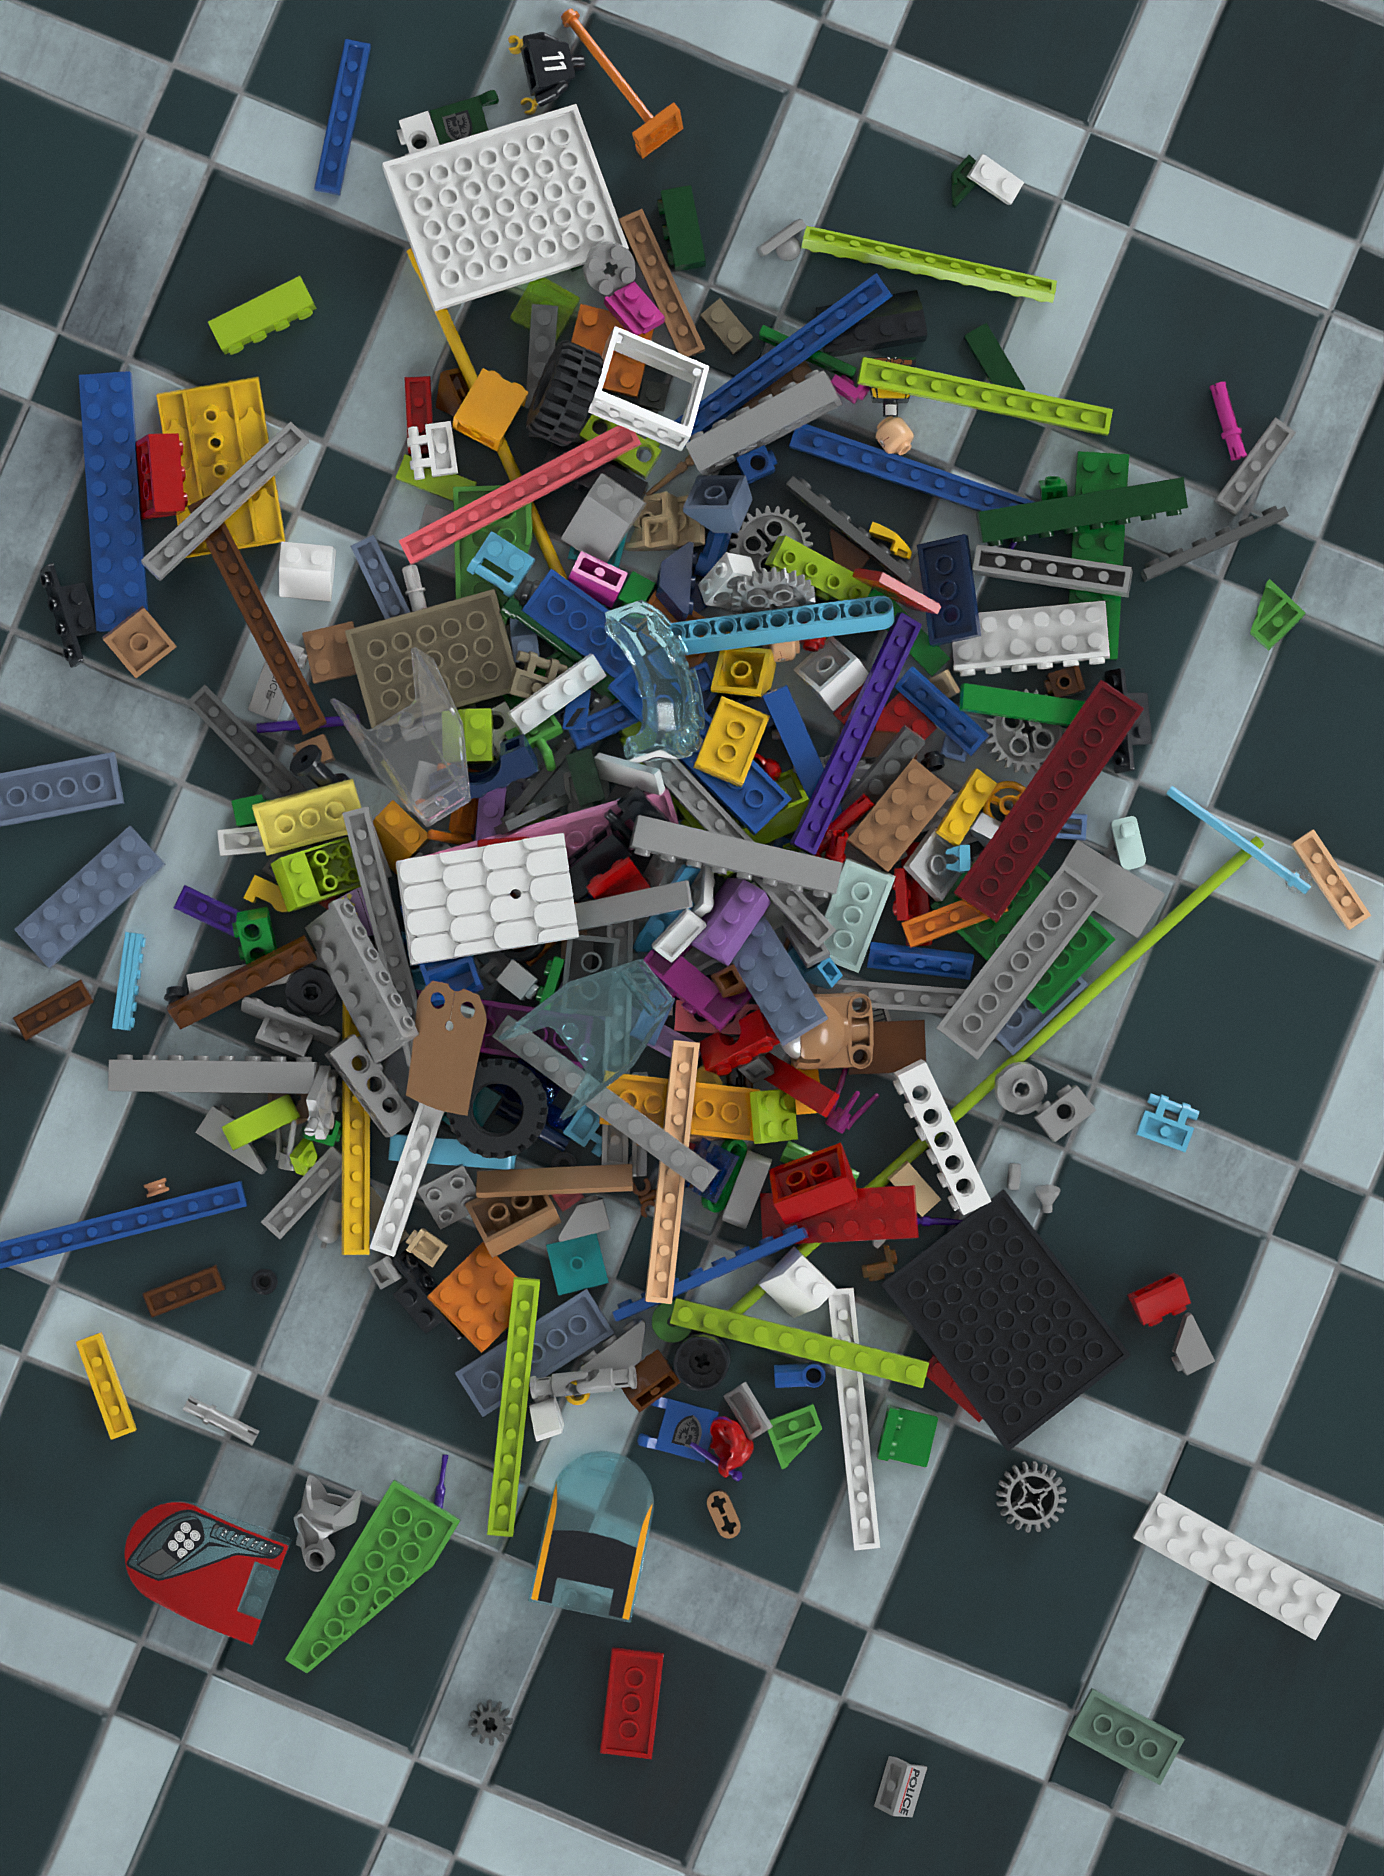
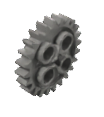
M766 506L765 513L763 514L758 508L755 509V517L749 513L746 514L748 522L743 521L742 529L738 533H733L738 538L730 539L729 543L735 545L736 548L729 550V553L751 557L756 572L760 574L762 573L761 563L767 560L771 551H765L767 544L758 535V529L763 532L770 545L775 544L778 536L785 535L808 548L813 546V542L805 541L811 533L802 532L806 524L804 522L797 525L798 515L789 518V509L784 514H780L779 506L776 507L774 513H771L769 506ZM771 524L778 525L781 529L780 535H769L767 527ZM750 539H755L759 542L760 548L757 551H750L746 547V542Z
M773 567L771 572H767L765 568H762V573L760 574L752 571V577L744 575L743 581L737 580V586L732 587V611H736V614L815 604L814 586H811V580H805L804 574L796 576L795 570L787 573L786 568L782 569L781 572H777L776 567Z
M1024 689V690L1022 691V692L1029 693V692H1028V689ZM1035 690L1033 694H1038V690ZM991 715L993 718L985 720V723L991 726V728L984 730L991 735V738L985 741V744H993L994 747L989 753L997 752L999 754L996 762L1002 759L1006 760L1004 768H1008L1013 764L1014 772H1018L1022 766L1024 773L1027 774L1031 766L1035 772L1040 769V764L1044 763L1060 740L1061 734H1064L1066 728H1062L1061 725L1014 719L1016 723L1015 728H1009L1005 724V717ZM1021 729H1030L1031 733L1028 735L1026 733L1022 734ZM1038 734L1046 737V746L1043 747L1037 743L1036 737ZM1013 741H1019L1022 744V753H1016L1013 750ZM1030 746H1031L1032 749L1034 750V753H1030V751H1029V747H1030Z

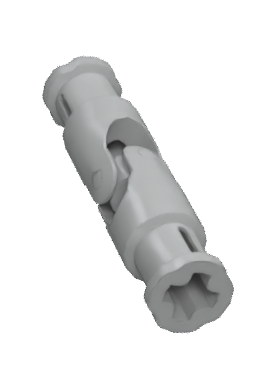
M629 1366V1369L613 1370V1368H604L591 1371L552 1374V1377H530V1391L533 1399H538L539 1396L545 1395L561 1397L615 1391V1388L623 1387L637 1388L635 1366ZM577 1380V1385H574L570 1382Z

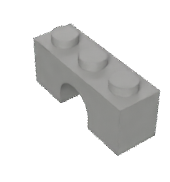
M514 960L508 964L496 979V981L523 1001L526 998L532 1000L539 990L538 983L540 980Z

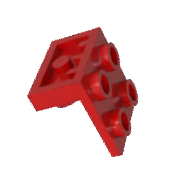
M629 857L616 861L609 871L596 875L590 880V884L586 886L595 900L651 888Z

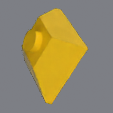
M745 647L720 651L710 689L711 692L762 697L771 688L776 670V662L774 661L772 650Z

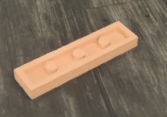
M1314 829L1291 843V846L1347 930L1352 929L1371 916Z

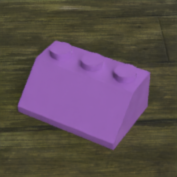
M726 879L713 898L714 906L712 910L701 917L706 922L707 927L690 944L726 966H729L771 904L764 890L744 879Z

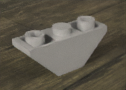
M642 1318L640 1321L633 1319L623 1327L625 1332L618 1338L614 1334L602 1343L604 1348L596 1354L593 1350L581 1360L584 1364L581 1365L580 1369L582 1371L604 1368L619 1370L629 1369V1366L638 1364L641 1361L646 1325L644 1319Z

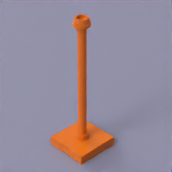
M572 8L568 9L561 16L564 27L572 28L644 120L645 124L632 134L636 143V151L642 159L684 129L680 109L673 102L656 116H653L579 22L580 14Z

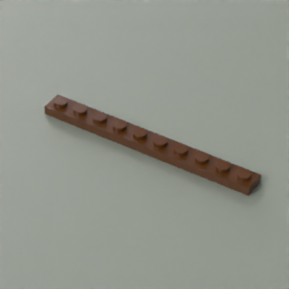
M210 496L188 505L190 514ZM223 522L204 541L304 735L327 724L326 719L225 522Z

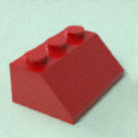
M179 433L147 434L135 442L141 519L179 515L185 511L188 505V496L183 490L186 472L184 466H181L183 442L179 441Z
M841 1143L769 1169L773 1203L785 1225L858 1198L856 1182Z

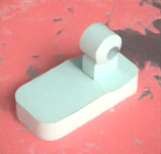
M1130 816L1112 821L1111 830L1119 865L1126 870L1142 867L1146 862V857L1136 817Z

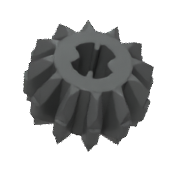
M491 1699L487 1700V1708L480 1702L477 1704L478 1711H471L470 1716L475 1720L469 1721L468 1726L475 1728L471 1733L473 1737L481 1734L479 1743L483 1744L485 1738H489V1744L493 1746L495 1742L494 1737L502 1743L504 1741L503 1734L510 1735L511 1729L507 1725L513 1723V1718L506 1717L510 1713L509 1708L500 1711L502 1702L499 1701L496 1707H492L493 1702ZM490 1717L495 1719L492 1728L486 1726V1718L488 1721Z

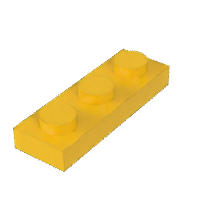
M974 769L935 833L954 847L959 846L997 783L979 769Z

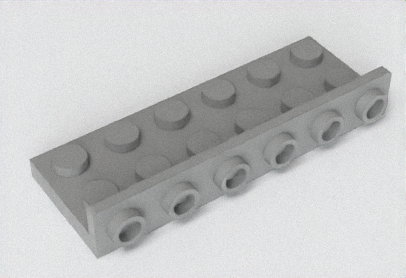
M348 898L333 900L329 904L331 908L307 925L305 929L374 1062H381L418 1036L419 1033L413 1019L403 1004L401 996L395 989L389 973L383 966L377 950L371 943L365 927L360 922L354 906Z

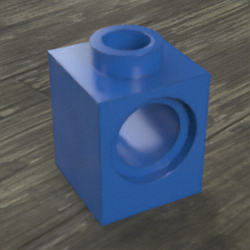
M765 445L736 457V464L741 475H746L748 484L775 472L776 458L772 450L767 451ZM756 458L762 459L765 466L761 470H755L750 465L751 461Z

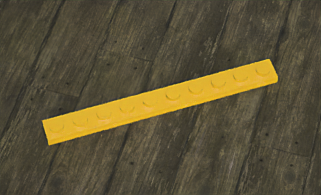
M343 1002L342 1040L353 1034L356 1037H361ZM355 1056L352 1059V1067L357 1071L361 1069L362 1062L360 1058ZM369 1078L368 1081H367V1087H368L369 1090H370V1078ZM342 1079V1255H370V1116Z

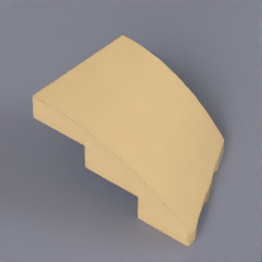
M666 491L644 496L643 501L647 504L633 524L635 529L630 542L625 543V550L660 551L680 549L688 542H694V547L705 545V526L683 512L688 495L676 497Z

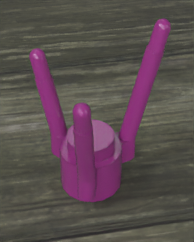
M843 1068L835 1090V1093L839 1095L845 1082L848 1068ZM856 1091L844 1109L838 1107L835 1111L837 1100L827 1117L829 1118L825 1123L843 1134L846 1128L850 1130L853 1123L879 1097V1094L875 1093L852 1117L848 1112L856 1102L860 1092Z

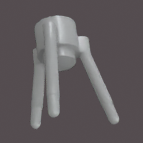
M295 1120L291 1122L288 1146L283 1147V1151L281 1128L276 1130L277 1151L275 1159L278 1160L277 1167L280 1169L295 1171L289 1157L295 1149L293 1148L296 1132Z

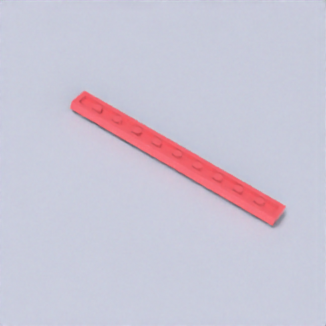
M618 425L399 540V543L412 565L640 446L641 442L634 431Z

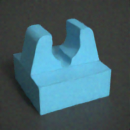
M959 845L947 849L946 855L952 854L958 858V861L954 864H946V869L959 873H968L970 870V845Z

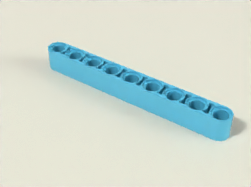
M874 596L668 624V627L678 639L677 641L684 655L883 630L889 628L894 623V609L892 600L889 597ZM665 645L666 651L670 655L675 656L669 646Z

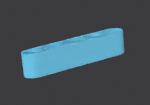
M395 1134L390 1137L388 1160L400 1161L408 1135ZM436 1137L427 1163L454 1166L463 1164V1166L510 1170L515 1169L516 1155L502 1159H489L470 1152L457 1139Z

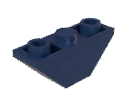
M694 542L686 543L663 560L657 571L655 596L678 622L686 621L687 616L692 615L694 600L690 599V591H694L696 579L695 576H691L692 567L695 568L697 562V552H693Z

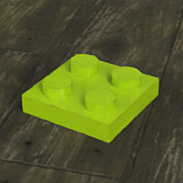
M780 1089L750 1092L754 1144L798 1139L795 1100L793 1097Z

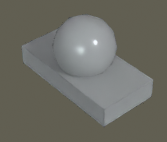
M800 218L795 220L758 246L756 251L760 257H764L776 248V253L780 259L784 261L795 260L800 254L801 245L793 236L804 229L806 224Z

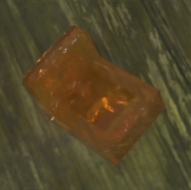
M888 1244L883 1245L886 1261L861 1266L863 1277H869L870 1281L885 1278V1273L894 1272L893 1265L898 1264L895 1249L890 1250Z

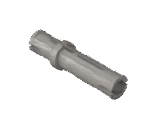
M189 1396L183 1411L202 1419V1423L206 1425L210 1423L249 1443L251 1446L253 1445L260 1430H256L217 1410V1406L213 1404L209 1406L193 1396Z

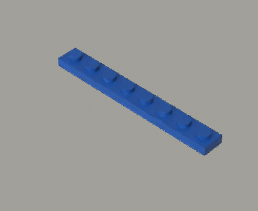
M796 1225L783 1230V1236L774 1239L772 1235L758 1241L759 1247L750 1250V1247L747 1246L736 1251V1257L727 1260L726 1257L711 1262L713 1267L705 1271L700 1267L687 1273L689 1278L679 1281V1278H675L672 1298L808 1238L806 1229L802 1227L798 1229ZM646 1292L640 1294L642 1297L640 1300L633 1302L632 1299H628L617 1304L619 1309L612 1313L616 1321H622L660 1303L646 1302Z

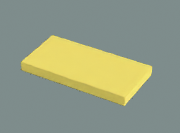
M353 779L252 805L267 856L348 835L342 813L362 808Z

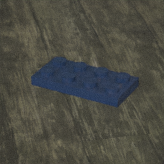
M961 534L918 544L917 551L923 595L939 603L941 606L938 614L925 612L930 645L934 647L980 637L981 629L968 535Z

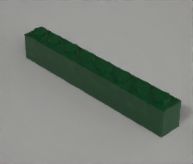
M1184 477L979 511L976 512L980 543L987 542V546L1003 545L1002 539L1013 538V543L1027 541L1028 535L1038 534L1039 538L1054 536L1053 531L1064 529V534L1080 532L1079 526L1089 525L1090 530L1104 528L1105 522L1115 520V525L1131 523L1130 518L1140 516L1141 521L1156 519V513L1166 512V517L1181 515V509L1188 508Z

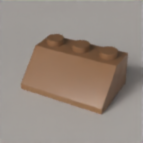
M549 1195L475 1198L465 1204L492 1258L561 1223Z

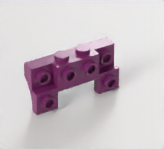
M691 945L673 963L652 949L641 961V966L663 985L661 989L669 997L674 999L676 996L683 1002L681 1006L691 1015L696 1013L700 1017L702 1016L720 1032L753 997L746 987V991L741 994L723 998L715 983L684 958L693 948Z

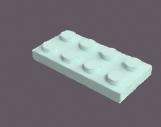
M850 858L846 859L840 874L837 892L832 895L824 916L836 929L824 941L825 946L830 952V958L835 964L859 973L896 876Z

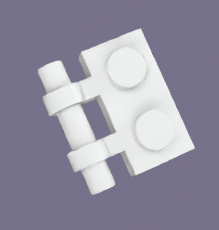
M451 421L425 424L426 435L419 436L418 427L408 428L409 438H407V446L411 449L412 461H410V468L414 470L415 480L424 479V469L431 467L433 477L458 474ZM428 444L430 458L422 459L421 446Z

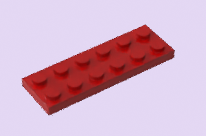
M915 1185L857 1188V1199L785 1225L775 1208L772 1193H761L762 1238L764 1239L772 1235L774 1239L783 1236V1230L794 1225L798 1229L801 1227L805 1228L809 1236L795 1244L918 1238Z

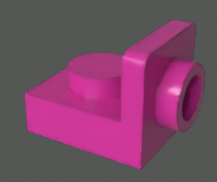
M835 374L831 380L836 392L853 404L857 402L858 398L863 401L871 388L864 385H859L856 388L854 381L845 375L839 377Z

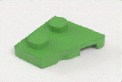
M1269 579L1266 583L1250 634L1269 651L1305 616L1306 612Z
M813 1403L769 1419L773 1427L767 1431L781 1469H785L812 1438L822 1430Z

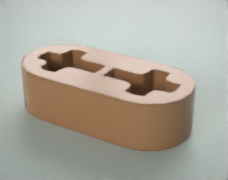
M723 1490L712 1491L707 1497V1507L716 1528L724 1538H734L740 1532L741 1525L728 1494ZM718 1495L720 1499L725 1498L726 1501L723 1502L724 1512L720 1513L718 1506L711 1505L714 1502V1496ZM727 1515L730 1522L736 1523L733 1526V1532L729 1533L727 1529H722L725 1525L723 1516Z

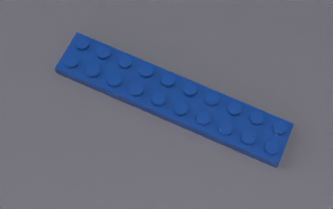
M130 371L79 375L96 630L99 632L111 631L141 606H144L148 611L145 566L141 563V560L144 558V542L135 443L136 427L133 384Z

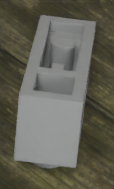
M222 1104L220 1107L212 1106L195 1133L259 1174H264L267 1168L252 1143L250 1142L233 1151L221 1128L236 1120L233 1117L234 1112Z

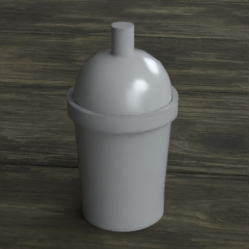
M330 1199L319 1225L317 1224L316 1226L317 1237L322 1241L321 1248L323 1249L326 1248L327 1243L335 1242L342 1234V1203Z

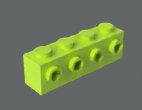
M786 535L778 536L765 562L766 565L772 568L776 567L777 572H781L782 569L786 568L787 573L795 570L796 576L804 574L805 580H811V586H814V591H816L815 596L827 602L829 599L836 602L867 598L872 589L870 586L853 578L854 572Z

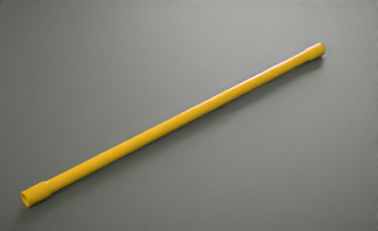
M410 248L406 252L429 298L412 248ZM444 308L434 311L470 390L478 376L448 309ZM504 437L503 444L497 453L511 482L522 475ZM532 502V529L549 569H553L568 580L534 502Z

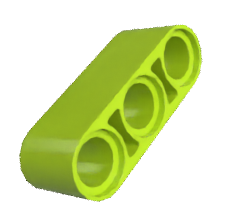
M287 1094L221 1128L234 1151L291 1123L301 1116L290 1094Z

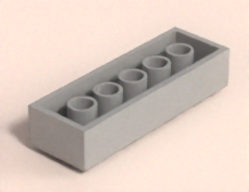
M814 370L804 376L805 380L797 385L795 382H792L781 388L782 393L774 397L770 394L761 398L758 401L759 405L750 409L749 406L742 408L735 413V418L729 421L722 419L712 425L713 429L705 434L703 431L693 434L689 438L690 441L686 443V447L698 471L702 475L708 476L735 462L736 457L767 445L843 405L829 376L824 370L821 372Z

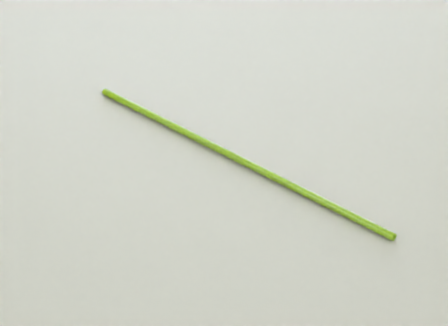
M1257 836L1250 841L1259 849L1264 846V843ZM1243 849L1239 850L1053 1017L1018 1052L1011 1055L949 1111L954 1123L994 1089L995 1076L1012 1063L1024 1062L1252 856ZM945 1132L937 1133L934 1142ZM920 1138L915 1141L864 1188L885 1187L890 1182L888 1177L906 1161L909 1163L913 1162L928 1148L926 1141L921 1142ZM805 1243L796 1249L807 1257L821 1243ZM757 1283L728 1311L743 1314L767 1292Z

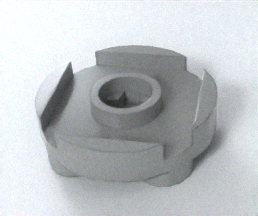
M606 241L595 245L587 254L588 258L583 266L585 280L593 289L601 294L613 295L614 292L634 281L636 276L634 258L625 247L618 243ZM607 262H609L612 265L615 264V268L613 269V272L611 274H609L608 272L604 273L603 271L607 268Z
M1015 1062L1006 1066L995 1076V1096L999 1104L1008 1111L1020 1115L1029 1114L1042 1104L1041 1100L1044 1098V1094L1047 1093V1081L1043 1073L1029 1062ZM1020 1082L1027 1084V1087L1023 1089V1094H1020L1018 1091L1015 1092V1088Z

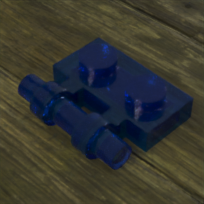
M702 1137L699 1145H695L693 1151L717 1168L719 1172L704 1192L693 1186L691 1191L713 1203H717L739 1156L714 1144L711 1152L707 1151L712 1141ZM685 1179L684 1187L689 1188L691 1183Z

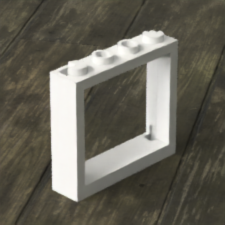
M615 326L605 343L602 354V374L588 412L682 451L691 437L710 366ZM613 351L692 383L681 424L602 391Z

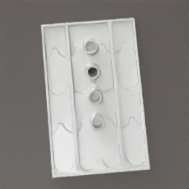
M564 833L408 858L396 862L410 965L579 937ZM511 892L516 894V899L510 896Z

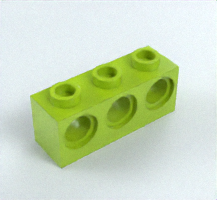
M592 414L579 436L581 440L587 442L599 436V434L593 431L595 424L600 422L606 424L608 427L607 431L618 425ZM637 435L641 445L613 460L646 480L662 455V450L658 448L660 444L657 441L648 437L644 439ZM648 450L652 456L647 462H641L637 459L638 452Z

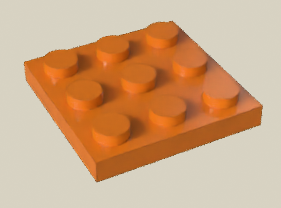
M580 304L571 342L597 352L602 357L606 340L613 328L616 326L623 330L625 329L609 310ZM654 329L638 336L652 341ZM613 351L602 390L638 398L646 364Z
M482 1242L427 1298L482 1353L509 1326L513 1278L517 1276L497 1256L492 1258L485 1243Z

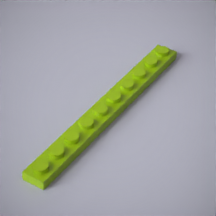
M806 226L801 248L812 252H823L838 258L846 257L862 263L878 264L888 269L896 268L916 275H928L938 280L946 279L966 286H978L988 291L1009 293L1015 297H1028L1038 302L1053 303L1056 293V280Z
M867 357L861 358L857 380L859 385L1103 436L1109 434L1113 409Z
M513 1278L487 1535L513 1537L540 1279Z
M677 1297L670 1324L920 1388L924 1386L929 1362Z

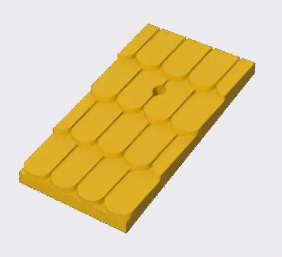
M259 377L157 393L156 395L162 433H179V441L183 442L181 466H184L186 472L183 490L187 493L188 505L212 495L269 442ZM217 438L221 443L216 445L212 442V439ZM275 475L224 521L238 549L285 542ZM188 507L185 508L183 513L176 515L178 526L190 515ZM203 541L186 558L211 553L205 541Z

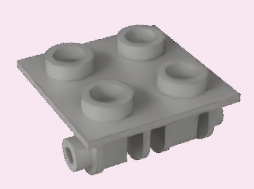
M463 1164L418 1187V1193L440 1230L470 1215L465 1204L477 1198L476 1187L469 1176L470 1174L466 1166H463Z

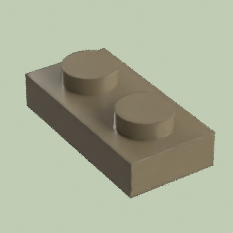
M721 298L700 314V317L733 356L753 340V336Z

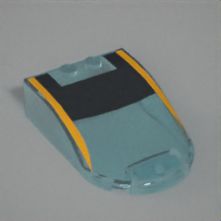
M594 1451L574 1459L559 1473L550 1496L528 1601L631 1623L654 1511V1495L651 1484L644 1472L634 1461L619 1453Z

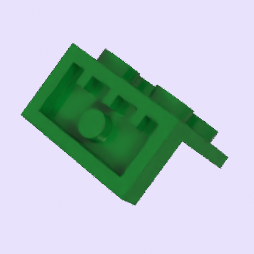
M888 1405L876 1453L877 1459L884 1461L891 1459L927 1467L938 1417Z

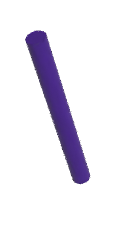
M360 714L325 717L327 724L319 728L360 725ZM296 720L256 723L257 733L301 730Z

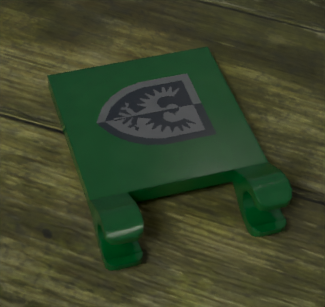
M490 90L479 96L430 110L439 145L489 131L482 107L498 104L499 98L496 91Z

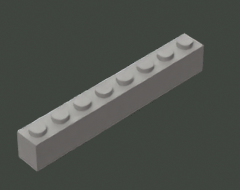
M638 815L635 819L629 848L635 849L634 853L637 855L650 857V853L661 855L660 860L675 863L676 859L686 861V866L701 869V866L705 865L712 867L711 872L724 875L727 874V871L737 873V878L752 881V877L763 879L762 883L777 887L778 883L788 885V890L803 892V889L812 890L814 896L828 898L829 895L836 894L843 863L641 815Z
M117 1055V1060H109L108 1091L309 1094L319 1070V1063L312 1062V1057H296V1062H286V1057L271 1056L270 1061H261V1056H245V1061H235V1056H219V1061H209V1056H194V1061L184 1060L183 1055H168V1060H158V1055H143V1060H133V1055Z

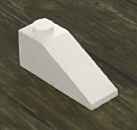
M554 1395L539 1396L538 1399H533L534 1402L530 1403L529 1408L536 1441L561 1434L565 1424L556 1397Z

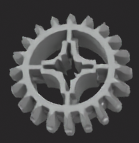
M1024 1461L1022 1462L1023 1470L1019 1471L1016 1465H1013L1012 1469L1015 1472L1013 1476L1007 1471L1004 1473L1005 1477L1009 1479L1008 1482L1003 1480L998 1482L1001 1487L1005 1488L1004 1490H996L997 1496L1004 1497V1499L996 1501L997 1506H1006L1000 1511V1514L1002 1516L1010 1514L1006 1520L1008 1524L1017 1520L1015 1523L1017 1530H1020L1024 1523L1026 1532L1031 1531V1525L1033 1524L1036 1531L1040 1532V1523H1044L1046 1528H1050V1523L1047 1520L1051 1517L1053 1521L1057 1522L1059 1519L1054 1512H1064V1509L1058 1506V1503L1067 1502L1066 1498L1059 1496V1494L1066 1492V1488L1057 1487L1063 1480L1061 1477L1053 1479L1056 1475L1054 1469L1046 1474L1048 1467L1046 1464H1042L1040 1469L1037 1470V1462L1032 1461L1031 1469H1028V1465ZM1037 1476L1046 1480L1047 1483L1031 1486L1025 1477ZM1019 1482L1021 1494L1011 1503V1491L1014 1485ZM1025 1486H1027L1029 1491H1031L1033 1494H1038V1496H1035V1502L1038 1507H1036L1034 1503L1031 1502L1029 1499L1025 1500V1497H1028L1026 1495V1493L1028 1492L1025 1489ZM1051 1490V1503L1046 1511H1044L1041 1500ZM1031 1507L1037 1516L1025 1517L1015 1512V1510Z

